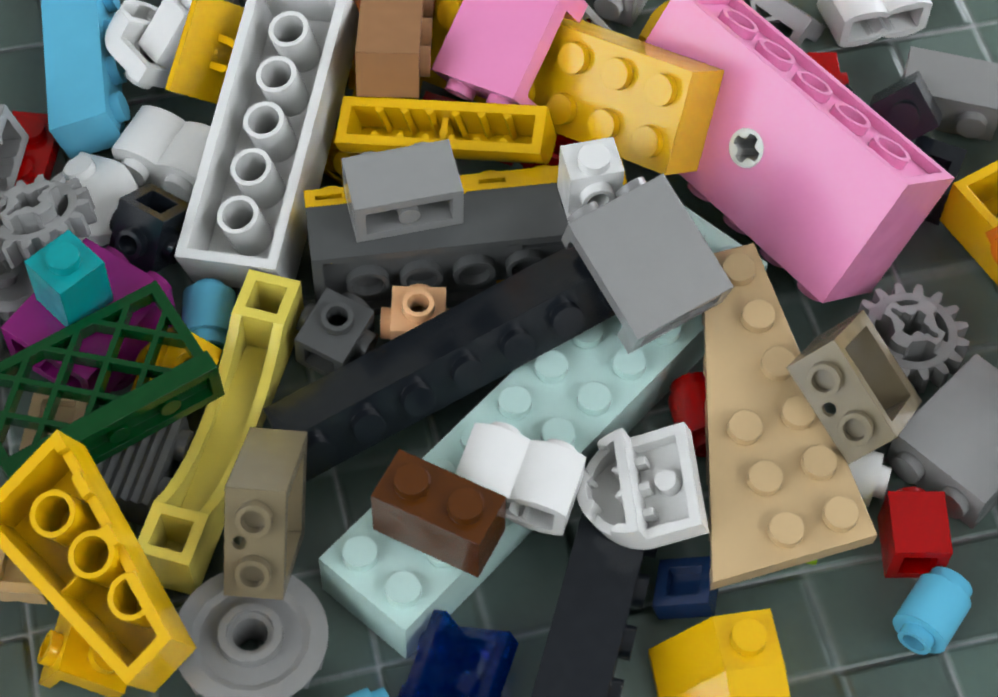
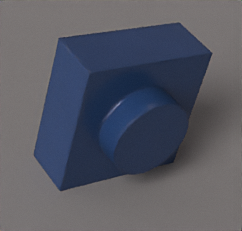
M711 556L659 560L652 607L659 620L715 616L718 588L710 590L709 571L711 568Z

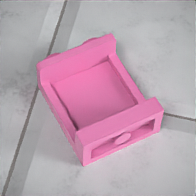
M463 0L431 70L447 81L446 91L463 100L473 102L475 96L487 99L486 103L538 106L528 98V93L563 18L580 23L588 4L584 0Z

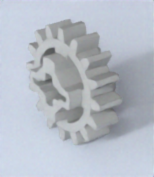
M58 173L51 181L45 180L44 175L39 174L32 184L26 185L23 180H19L16 182V186L8 191L1 190L0 262L7 259L10 268H16L23 260H27L68 229L79 238L89 237L91 231L88 225L97 222V217L94 212L95 205L87 187H82L79 179L76 177L66 182L64 175Z
M895 283L891 295H888L881 288H877L871 301L865 299L861 301L858 312L864 309L918 393H924L929 380L941 388L945 384L948 374L954 375L960 369L970 341L964 338L969 327L968 323L955 321L959 307L951 305L944 308L940 304L943 293L939 291L930 298L924 296L923 285L916 284L912 293H906L901 283Z

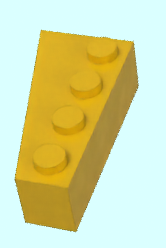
M56 430L0 488V549L126 685L155 693L197 648L86 446Z

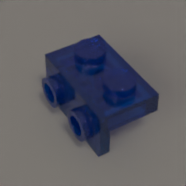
M434 610L426 630L419 638L416 658L407 682L402 685L398 697H501L519 643L510 631L461 627L457 625L447 611Z

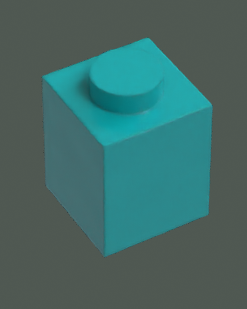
M69 229L24 261L36 300L65 327L104 308L114 300L104 261Z

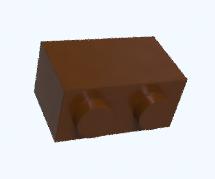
M401 449L396 453L371 495L374 530L478 578L505 531V496Z

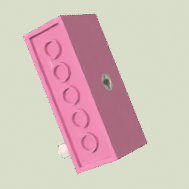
M670 0L645 41L657 47L725 70L698 169L694 172L679 174L688 182L687 187L692 194L701 200L711 202L724 214L723 220L731 229L752 239L760 247L759 252L762 257L772 265L784 268L798 281V289L814 301L823 304L871 293L955 179L743 0Z

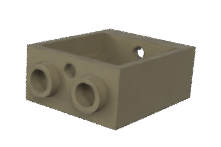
M864 309L817 336L786 367L848 465L896 439L923 402ZM825 403L834 404L836 413H827L824 409Z
M250 427L225 485L223 595L275 600L284 599L305 532L306 431ZM234 537H243L240 545L234 542Z

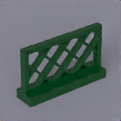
M156 280L0 361V386L11 388L3 411L0 410V467L7 479H9L56 430L85 445L97 465L225 395L217 365L208 351L202 350ZM153 302L161 312L156 330L129 325L134 312ZM169 325L174 331V333L167 332ZM96 332L113 335L106 356L79 352L84 338ZM124 337L151 342L144 363L117 359ZM162 344L185 348L191 359L174 368L155 366ZM44 359L62 362L55 383L29 379L33 365ZM74 364L101 369L93 390L66 386ZM112 371L139 376L135 389L122 396L105 393ZM23 391L50 396L42 418L15 413ZM62 398L88 403L84 416L76 421L65 423L54 420ZM10 425L37 430L31 445L10 456L7 454L3 443Z

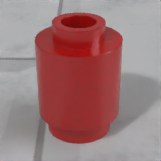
M692 372L678 377L671 383L669 387L670 396L667 402L674 424L685 422L691 430L695 455L705 458L704 372Z

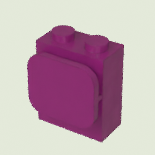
M87 238L82 241L105 263L114 300L109 304L156 280L175 308L172 287L160 274L154 271H148L147 273L130 264L126 257L113 247L106 246L103 248ZM33 293L0 328L10 356L60 331L65 326L36 300ZM153 302L134 312L129 325L156 330L161 312ZM96 332L83 339L79 352L106 356L113 335ZM124 337L117 359L135 362L140 351L149 342ZM44 359L33 365L32 370L55 383L62 362ZM74 364L66 386L93 390L101 369ZM112 371L105 393L119 391L128 387L137 375Z

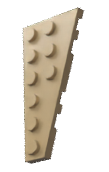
M754 243L713 253L734 287L722 303L702 313V325H704L703 370L706 389V473L709 490L708 540L710 541L711 568L709 571L710 590L874 543L878 535L848 463L786 368L801 352Z

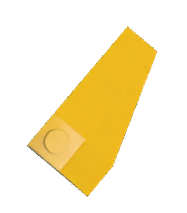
M771 608L712 616L648 650L657 697H790L785 663Z

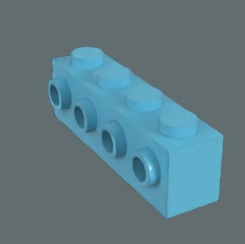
M41 0L49 132L70 160L81 151L93 154L112 148L126 129L125 121L131 118L127 100L122 93V84L127 82V78L124 75L126 70L109 53L105 45V33L115 15V11L121 7L120 0Z

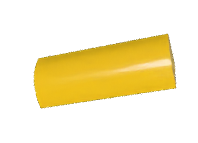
M343 96L334 143L339 151L343 153H363L407 147L418 142H435L449 139L455 159L548 164L553 155L557 134L548 106Z

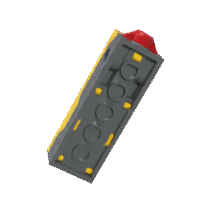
M538 165L532 168L506 171L486 170L475 174L459 175L464 189V223L359 243L356 242L344 187L326 186L321 189L304 190L316 304L327 287L341 295L347 292L360 297L369 305L370 309L374 310V315H380L381 307H391L392 286L426 284L431 287H446L447 307H454L565 248L561 238L568 225V220L557 188L558 165ZM625 172L623 185L627 183Z

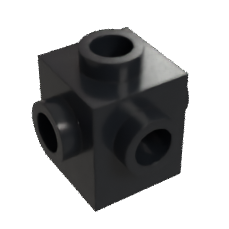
M148 183L121 197L118 208L110 220L109 228L112 234L109 246L117 249L126 257L130 264L146 273L148 271L158 272L170 264H176L178 261L174 254L189 203L152 183Z

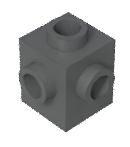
M326 287L317 304L310 301L299 317L296 327L299 333L294 339L296 362L325 376L374 350L379 337L374 332V310L370 309L363 299L352 293L344 292L341 295Z

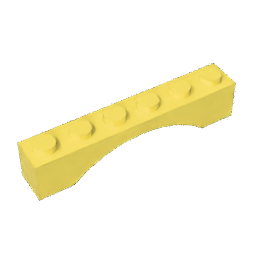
M249 269L231 312L227 336L218 368L225 395L206 405L199 427L183 461L166 488L153 501L138 537V542L163 588L191 595L203 582L224 528L225 485L250 427L262 428L267 416L263 409L272 404L295 345L294 339L299 333L296 329L297 322L304 310L301 281Z

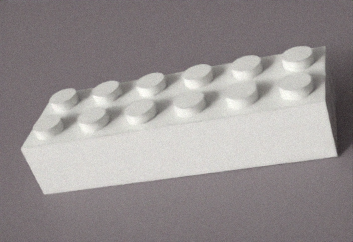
M246 0L174 254L176 260L193 282L204 278H214L222 281L229 287L242 288L249 269L296 280L308 235L304 190L320 188L355 53L359 11L354 0Z

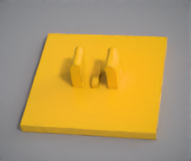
M192 0L165 86L166 90L210 103H218L244 7L224 0Z

